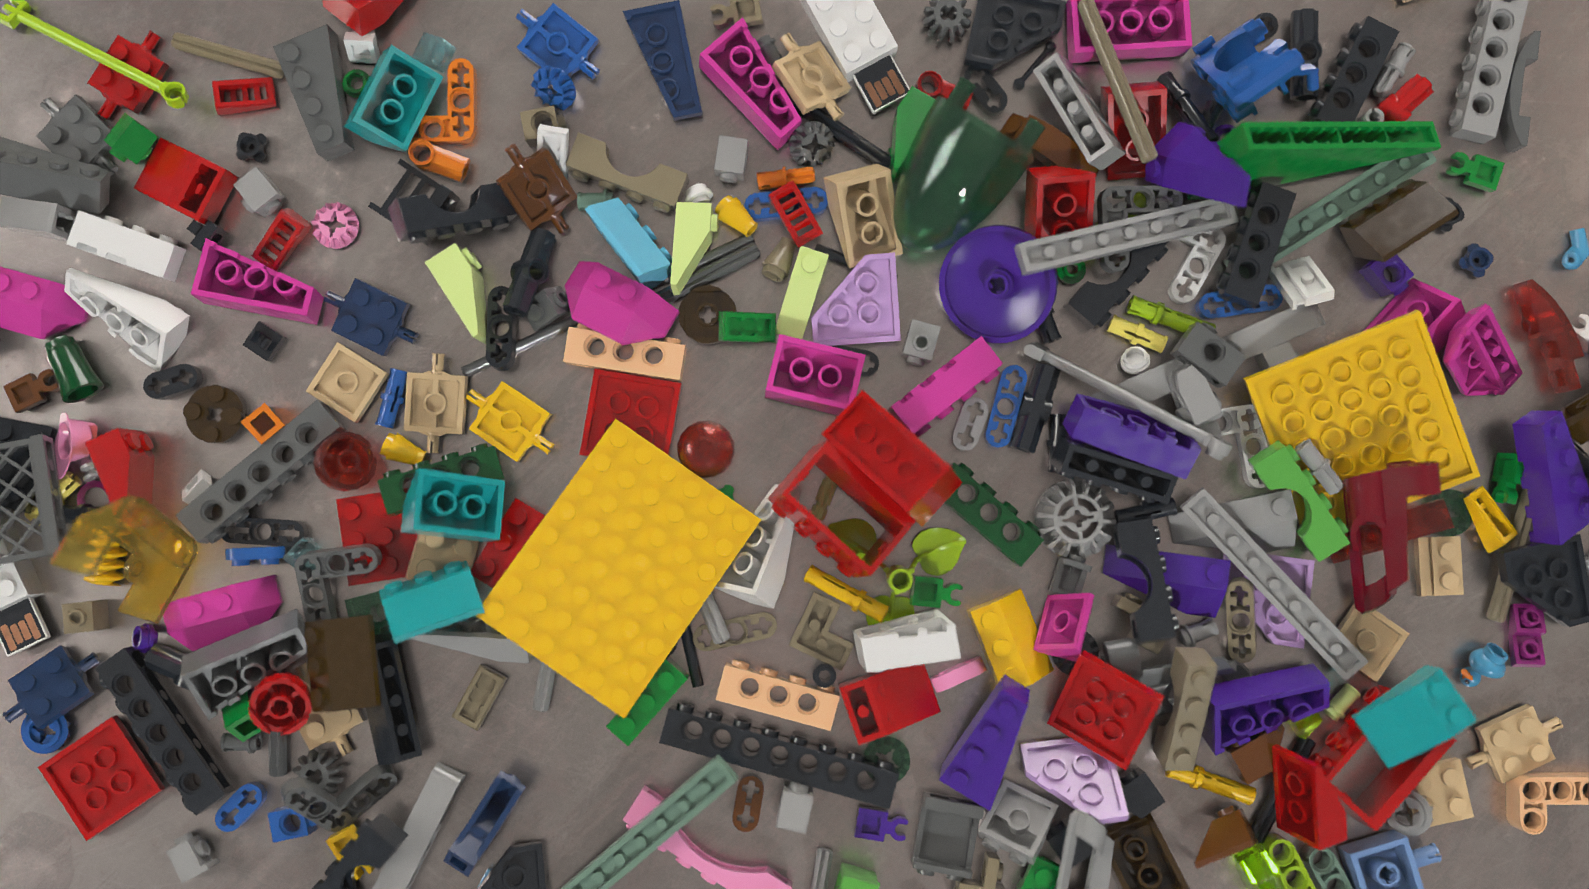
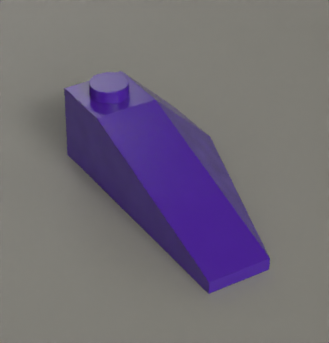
M1178 122L1155 145L1158 156L1153 161L1146 163V181L1238 207L1246 206L1251 176L1233 158H1227L1219 151L1220 146L1216 142H1210L1205 137L1206 132L1201 127L1186 122Z
M1105 544L1102 574L1147 595V582L1142 571L1132 562L1117 558L1115 545ZM1159 551V555H1164L1167 566L1166 573H1163L1165 584H1169L1172 590L1173 601L1169 602L1170 606L1185 614L1216 618L1227 592L1231 561Z

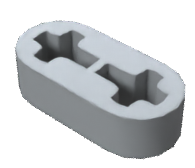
M969 398L960 409L951 436L953 446L959 451L972 450L979 441L988 415V406L981 398ZM977 403L979 404L978 409L982 411V415L975 416L973 423H970L968 421L971 412L967 411V407H972ZM969 426L971 427L969 437L973 438L972 443H966L965 446L960 445L961 440L957 438V435L963 434L966 427Z

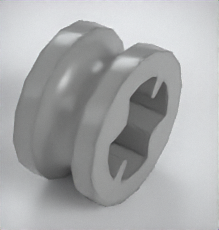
M93 462L79 467L80 471L85 472L84 482L100 479Z

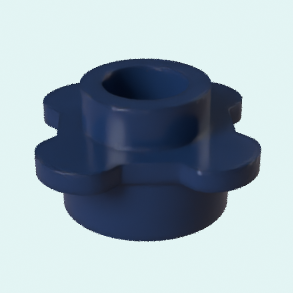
M1472 243L1467 246V253L1459 259L1458 265L1461 269L1471 271L1474 277L1480 278L1485 275V269L1489 268L1494 261V256L1486 248ZM1474 258L1478 259V263L1474 262Z

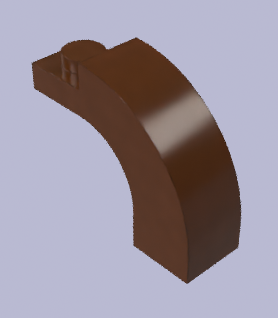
M1012 113L996 135L1000 142L1030 154L1045 166H1061L1092 171L1096 175L1099 172V169L1088 163L1076 142L1054 126L1029 114L1026 118Z

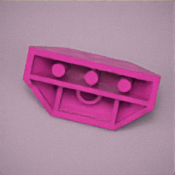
M579 261L565 284L572 319L621 345L643 342L653 338H664L679 314V310L649 287L599 262Z
M0 267V328L45 340L74 325L86 322L88 313L64 292V284Z
M1483 304L1469 310L1462 319L1455 323L1449 332L1443 362L1461 394L1465 396L1504 395L1523 374L1489 305Z
M271 575L177 599L161 605L167 634L191 651H196L272 619L276 611L283 604L277 577L276 575Z

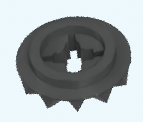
M810 121L800 125L793 132L789 142L792 158L800 166H823V162L827 158H831L832 149L835 147L834 134L821 122ZM815 137V141L821 145L815 147L811 154V150L803 145L811 144L812 139Z

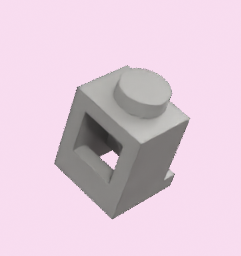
M192 832L174 840L176 846L166 851L182 883L220 863L218 857L213 860L210 857V848L207 842L201 839L199 834L193 836Z

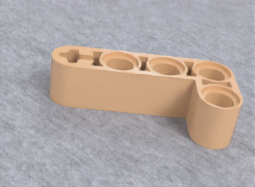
M1527 772L1507 781L1506 816L1508 822L1521 831L1536 835L1543 832L1547 826V805H1589V772ZM1558 782V790L1553 794V787ZM1529 783V790L1523 794L1524 785ZM1587 783L1588 789L1583 794V786ZM1529 813V821L1524 824V817Z

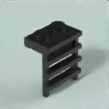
M400 159L398 164L405 168L406 172L381 208L373 202H370L368 207L392 222L388 208L396 198L402 195L414 176L421 180L410 196L423 194L428 185H431L435 190L429 199L439 208L449 212L454 211L460 198L443 184H438ZM436 236L428 237V240L422 243L429 246Z

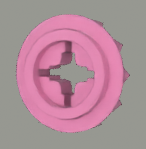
M339 202L325 203L324 207L316 210L314 220L311 221L313 235L319 243L332 249L348 246L354 241L359 231V220L356 213L349 206ZM337 216V221L346 227L336 228L335 232L332 233V229L325 225V223L333 222Z

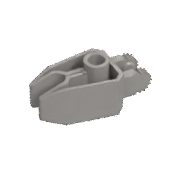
M1187 363L1171 370L1169 388L1177 407L1175 411L1176 416L1207 433L1221 438L1220 427L1216 419L1222 417V404L1217 394L1212 391L1207 379L1193 365L1189 366Z

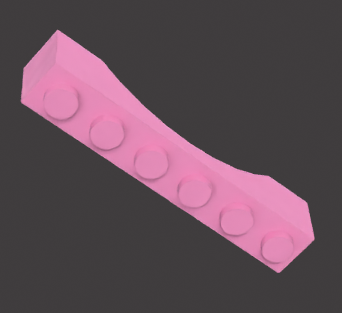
M644 785L622 820L627 823L626 828L628 830L631 829L666 798ZM681 828L657 848L662 852L668 850L676 855V861L682 866L689 869L692 866L702 872L700 876L712 885H715L717 882L726 889H792V881L768 865L757 867L737 866L710 856L696 846Z

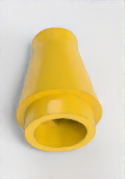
M727 195L715 208L718 220L741 232L746 237H749L758 227V223L753 220L737 197L733 198L731 195Z
M389 432L382 445L380 454L386 456L385 460L414 465L424 460L426 451L420 449L399 433L394 435Z

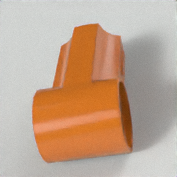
M422 139L414 141L409 147V158L421 171L432 172L462 183L469 171V158L434 146L427 140ZM430 150L431 155L428 160L418 161V155L421 151Z

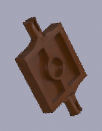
M516 144L510 145L511 148L507 147L505 151L514 165L510 171L496 180L499 187L527 229L533 230L542 222L551 220L558 233L565 232L564 229L567 230L569 226L560 213L566 205L577 198L569 182L547 148L542 147L533 155L524 158Z

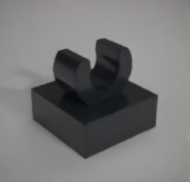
M193 220L186 228L195 235L190 244L200 251L203 249L205 238L220 245L228 235L226 230L209 220L205 225Z
M258 321L246 338L243 346L264 360L271 362L286 340V337L265 323Z

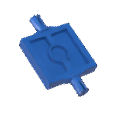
M554 3L543 15L536 19L524 9L520 10L521 15L517 13L516 19L528 27L526 36L517 46L519 52L539 68L554 66L563 70L569 77L575 72L582 70L592 80L596 78L595 74L598 75L600 69L588 61L589 54L599 43L596 36Z

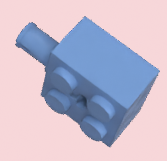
M1394 829L1337 847L1347 879L1353 889H1424L1418 868L1442 861L1440 855L1436 856L1440 851L1434 843L1412 850L1408 837Z

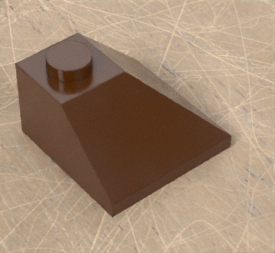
M1232 805L1216 812L1218 818L1211 821L1194 862L1197 869L1258 843L1242 808L1235 811Z

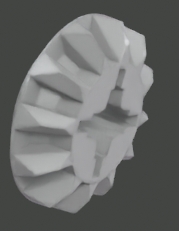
M1414 789L1387 819V822L1394 830L1403 835H1421L1429 829L1434 820L1432 818L1433 807L1427 802L1426 796L1420 795ZM1406 804H1408L1409 808L1411 809L1415 808V810H1419L1412 816V818H1410V815L1407 813L1404 814L1403 812H1398L1406 807Z

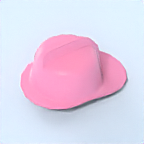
M66 412L60 416L59 430L54 442L59 479L65 476L70 462L90 456L84 442L96 438L98 431L95 423L69 419Z

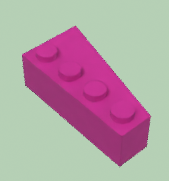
M980 336L947 364L935 371L923 383L912 389L900 401L898 400L887 411L919 438L931 428L929 422L938 416L942 420L954 410L951 404L959 398L964 402L975 394L977 390L974 386L984 380L987 384L998 376L1000 372L997 368L1003 362L983 337Z

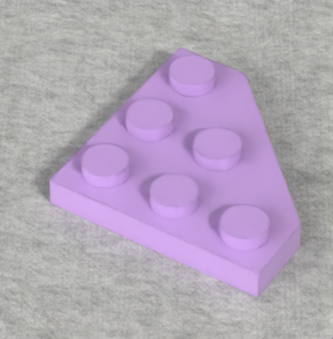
M895 252L864 255L811 317L813 342L827 346L901 341Z
M1223 553V560H1230V559ZM1267 554L1310 599L1315 561ZM1231 561L1228 583L1235 577L1247 578ZM1253 584L1256 625L1269 642L1275 645L1304 649L1305 638ZM1236 586L1235 591L1232 592L1238 594V601L1243 605L1244 593L1248 591H1243L1242 586Z
M1072 738L1020 744V754L1027 778L1072 808L1089 814L1100 824L1128 821L1129 814L1117 767L1114 763Z

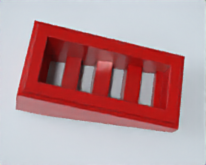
M273 77L212 81L217 115H229L277 107ZM265 86L267 99H261L259 87ZM253 88L255 100H249L248 89ZM242 90L243 101H237L236 91ZM230 92L231 102H225L224 93Z
M794 180L768 195L772 206L798 249L823 235L819 224ZM791 193L793 194L794 197L792 199L786 201L783 204H780V199L784 198L785 196ZM796 204H799V209L795 210L789 215H786L785 211L787 209L793 207ZM805 214L806 219L794 226L791 224V221ZM811 224L813 229L798 236L797 231Z
M290 208L281 209L253 252L252 257L261 264L278 272L313 225ZM287 222H289V223L292 224L294 227H296V229L294 230L292 227H290V226L287 224ZM281 230L290 236L289 240L280 234ZM275 240V241H277L279 244H281L284 248L281 250V249L278 248L276 245H274L272 242ZM267 249L278 256L277 259L274 260L265 251Z

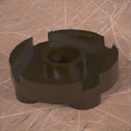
M712 285L699 286L690 291L680 303L679 323L686 335L697 343L706 345L721 342L719 341V312H737L736 306L730 296L719 287ZM706 307H710L711 312L716 313V318H712L710 323H705V319L699 316L700 313L705 312Z
M220 385L205 386L191 396L183 409V415L186 418V423L191 433L207 443L229 442L235 439L245 427L241 421L245 419V413H247L246 403L239 393ZM213 408L222 409V412L219 414L221 417L220 421L216 419L211 420L210 415Z

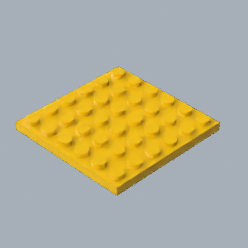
M1419 310L1407 313L1243 378L1268 445L1270 446L1279 440L1285 447L1290 444L1295 449L1301 442L1311 439L1321 455L1331 461L1330 466L1341 481L1353 476L1386 469V463L1395 461H1415V463L1426 461L1439 462L1441 491L1480 477L1422 313ZM1300 457V460L1296 463L1302 471L1304 469L1309 471V468ZM1313 475L1312 477L1316 484L1312 487L1318 495L1323 493L1333 507L1329 509V512L1334 519L1339 517L1346 526L1343 489L1336 494L1330 495ZM1291 490L1300 526L1305 513L1304 502L1298 492ZM1427 496L1407 497V504Z

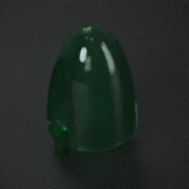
M960 76L959 81L947 99L938 96L934 101L905 159L897 185L893 210L894 227L900 243L909 251L930 253L943 249L967 235L1000 204L1024 174L1030 163L1032 164L1035 158L1032 156L1033 152L1031 149L1046 127L1030 117L1016 141L1009 139L986 122L962 108L976 86Z

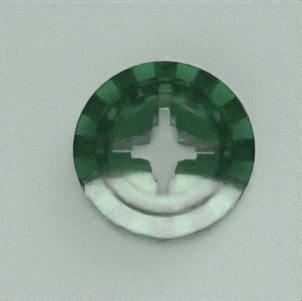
M1443 490L1440 494L1432 495L1431 500L1425 504L1427 506V514L1424 517L1428 519L1430 528L1440 533V535L1456 536L1462 534L1472 523V518L1463 500L1466 495L1458 490ZM1451 504V511L1459 517H1448L1445 520L1446 515L1439 509L1449 508Z
M890 736L873 740L866 747L864 752L865 760L877 763V760L881 758H879L876 752L887 755L893 749L892 760L897 765L894 768L899 770L898 781H900L907 774L910 767V754L907 747L899 739ZM866 771L867 774H868L873 780H875L874 775H873L871 772Z

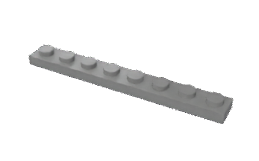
M1209 199L1020 243L1014 247L1022 275L1025 276L1234 226L1239 221L1233 205Z
M1203 487L1180 506L1345 681L1369 662Z

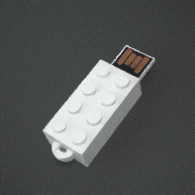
M799 0L829 55L847 82L854 79L872 114L905 97L910 88L893 59L896 57L898 45L873 0Z
M0 510V530L11 517L2 510ZM13 523L6 532V535L18 542L21 538ZM4 538L0 540V558L8 556L15 547V545ZM20 549L17 554H22L25 552ZM30 559L0 565V642L7 657L51 637L34 598L45 594V591Z

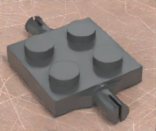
M75 94L62 108H59L51 98H46L43 100L44 102H41L40 106L46 110L51 119L36 136L52 153L83 163L99 165L101 168L109 170L110 176L115 174L114 171H118V167L107 157L111 147L104 141L112 128L81 96Z

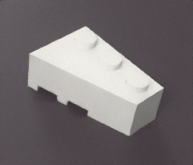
M78 210L66 243L67 245L172 282L176 281L187 251L177 246L178 240L162 234L157 239L149 236L151 231L133 225L129 229L122 226L123 221L107 215H105L104 219Z
M936 608L853 630L858 661L866 672L880 673L887 669L961 659L956 626Z

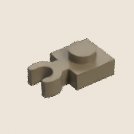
M729 0L730 6L725 7L722 4H714L710 7L712 15L717 13L723 14L722 19L713 21L715 29H723L729 22H734L735 24L742 17L748 27L764 23L759 0Z

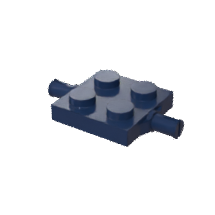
M355 278L348 294L344 297L330 290L326 293L329 297H324V302L339 308L338 316L331 331L382 356H387L392 343L398 337L411 344L416 342L414 338H418L419 333L404 327V319L410 303L363 280Z
M58 646L8 680L17 695L18 703L3 712V716L9 723H12V721L26 713L30 716L36 728L44 729L95 694L87 682L86 671L100 663V659L92 652L83 660L77 662L71 657L66 647Z

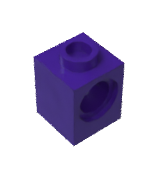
M1398 255L1393 256L1386 262L1371 260L1359 270V273L1381 298L1390 294L1397 296L1409 286L1407 281L1415 275ZM1385 269L1392 273L1391 282L1384 276Z

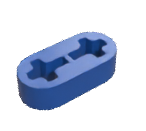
M253 781L240 787L216 812L215 823L217 827L225 832H231L241 827L266 801L267 789L260 782ZM255 790L257 794L254 798L256 800L245 805L243 801L249 796L248 792ZM237 808L239 812L234 816V821L228 823L226 821L227 813Z

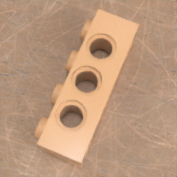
M578 323L577 328H568L563 362L567 365L596 368L682 383L687 347L681 345V340L676 338L664 337L663 342L650 339L628 344L633 346L634 352L629 359L624 360L619 357V350L624 345ZM596 340L603 341L605 345L603 352L599 355H593L590 351L591 344ZM654 349L661 350L663 353L662 360L657 364H651L647 360L649 352Z
M733 659L732 664L726 662L716 700L831 731L840 694L834 692V686L831 685L825 688L818 685L817 687L806 684L807 679L795 675H790L789 679L777 676L778 671L766 667H761L760 671L749 668V663ZM747 678H753L758 682L759 688L754 693H747L742 688V682ZM775 686L784 687L787 691L786 698L781 701L774 700L770 695L771 689ZM803 694H811L815 697L816 702L811 708H803L799 704V698Z

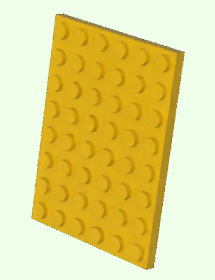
M615 419L482 604L485 612L476 616L619 716L625 718L761 519Z

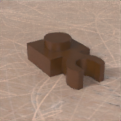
M52 369L43 370L39 374L38 379L35 374L29 373L3 386L16 413H23L47 401L45 392L60 391L58 383L49 384L50 377L54 375Z

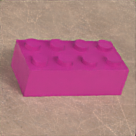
M1068 0L1065 7L1068 60L1071 63L1098 62L1099 58L1078 10V4L1081 0ZM1094 0L1119 60L1184 56L1193 46L1189 0Z

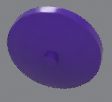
M989 225L966 234L951 247L941 267L939 292L946 313L961 331L975 339L982 336L988 343H1008L1024 338L1045 321L1056 300L1058 288L1056 268L1023 276L1014 250L1017 244L1037 240L1036 237L1014 226Z

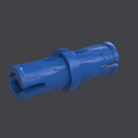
M390 368L385 392L380 395L382 403L377 421L375 422L376 425L394 429L399 406L404 402L402 395L407 380V372Z

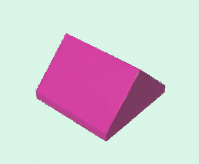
M1094 594L1048 595L1033 650L1076 662L1082 651L1093 608Z

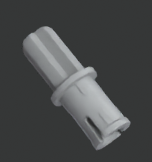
M1400 42L1397 45L1390 60L1382 66L1383 72L1373 86V95L1382 99L1386 98L1396 81L1403 78L1405 74L1404 69L1416 52V49L1412 48L1411 44Z
M1307 439L1295 447L1294 450L1307 465L1310 474L1317 478L1328 494H1336L1344 487V483L1331 468V461L1321 455L1311 439Z

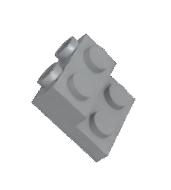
M1004 779L995 797L991 811L988 810L978 830L979 838L983 839L982 845L994 852H998L999 848L1010 853L1009 858L1019 865L1025 866L1026 862L1034 865L1046 840V834L1059 810V805Z

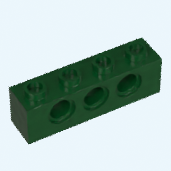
M487 443L471 447V452L459 456L458 452L443 455L441 457L442 461L430 464V461L427 460L412 465L413 470L401 473L400 469L384 473L383 479L377 480L387 515L392 517L403 513V505L407 495L404 492V485L409 480H413L417 469L462 474V468L466 463H475L479 467V471L475 475L476 477L505 481L495 446L488 447Z
M955 462L951 463L949 466H951L962 484L947 499L945 504L1016 566L1022 567L1044 541L1039 536L1040 529L1029 520L1024 523L1016 516L1019 511L1009 502L1005 501L1002 504L994 497L997 492L983 481L980 485L972 478L974 472L962 462L959 465ZM962 485L970 486L973 491L972 498L967 502L962 501L958 496V490ZM985 504L992 505L995 510V515L990 521L984 520L980 514L981 508ZM1008 523L1014 524L1017 528V535L1012 540H1007L1003 535V528Z

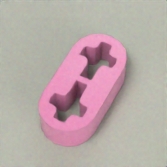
M976 656L932 676L930 680L936 693L984 673L987 668L982 657Z

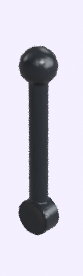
M1047 42L1045 50L1021 78L1015 79L1013 83L1015 90H1022L1025 86V81L1033 73V70L1040 65L1049 53L1056 50L1055 42Z

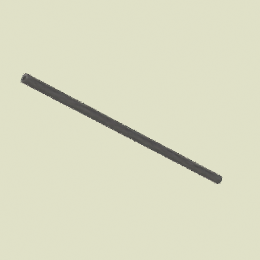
M752 234L749 237L742 235L706 252L695 270L719 260L751 242L755 243ZM671 275L652 290L670 283ZM570 316L516 341V354L567 331L569 327H576L578 322L574 321ZM502 348L500 349V355L495 356L498 362H501L502 358L507 357ZM486 356L461 367L464 376L469 377L491 365L487 362Z

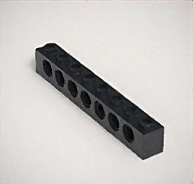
M678 702L677 706L672 705L668 708L659 740L661 744L714 758L719 754L727 763L890 809L899 777V770L894 768L895 764L881 759H878L877 763L865 760V755L858 752L849 751L848 755L836 752L837 747L830 744L820 743L818 747L808 744L809 739L802 736L791 735V738L779 735L780 731L765 726H763L762 730L751 727V722L738 718H734V722L722 719L723 714L706 710L705 714L694 711V706ZM695 721L701 725L702 734L700 736H693L688 732L689 722ZM718 730L728 731L731 736L730 743H719L716 739V732ZM747 738L756 739L760 745L759 750L753 753L747 751L744 747V740ZM777 746L786 748L788 758L783 761L775 759L772 749ZM806 754L813 755L817 760V765L812 769L803 767L801 764L802 756ZM833 763H841L845 766L846 773L841 777H835L830 773L829 767ZM863 771H869L874 775L875 780L870 785H863L859 782L858 775Z

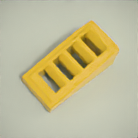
M1481 485L1463 498L1481 542L1488 553L1505 546L1518 535L1516 529L1484 486Z

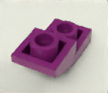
M1533 604L1510 605L1508 637L1511 667L1541 668L1546 665L1541 638L1542 635L1547 633L1544 613Z

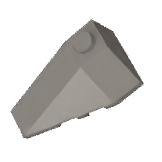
M1291 489L1275 490L1218 503L1265 553L1295 547L1298 518ZM1184 511L1177 512V515L1167 516L1173 543L1218 548Z
M477 616L410 638L499 662L529 663L531 656L529 652Z

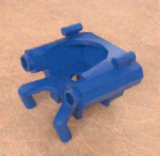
M1260 18L1256 20L1249 19L1217 42L1210 35L1192 48L1196 57L1190 60L1193 68L1202 80L1205 81L1207 79L1215 87V90L1212 91L1214 99L1224 107V111L1227 110L1236 123H1239L1250 114L1257 115L1258 112L1254 102L1277 87L1283 95L1289 93L1285 82L1292 76L1306 75L1307 90L1315 91L1319 89V69L1313 64H1304L1305 62L1300 52L1296 48L1288 49V43L1283 39H1275L1260 53L1256 50L1254 46L1265 40L1264 35L1268 33L1265 24Z

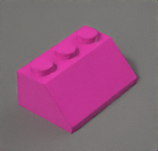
M1412 278L1408 282L1409 286L1395 296L1364 330L1419 310L1422 313L1437 355L1447 344L1449 332L1455 323L1462 319L1466 312L1461 299Z
M779 334L765 390V398L839 416L856 397L866 355Z

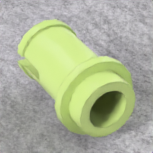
M1345 683L1344 687L1329 702V708L1323 711L1334 721L1344 719V713L1361 697V694L1352 685Z

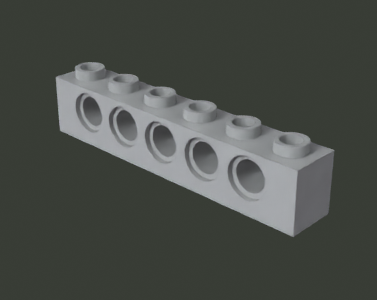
M1480 0L1475 11V14L1478 15L1477 22L1469 35L1470 51L1462 64V70L1465 72L1455 94L1458 101L1456 108L1452 111L1449 118V125L1451 126L1449 136L1479 144H1484L1496 138L1529 0H1506V2L1503 0ZM1493 21L1499 25V29L1495 28ZM1486 48L1492 52L1493 57L1487 54ZM1479 75L1485 79L1486 85L1481 83ZM1473 103L1479 107V113L1473 109Z

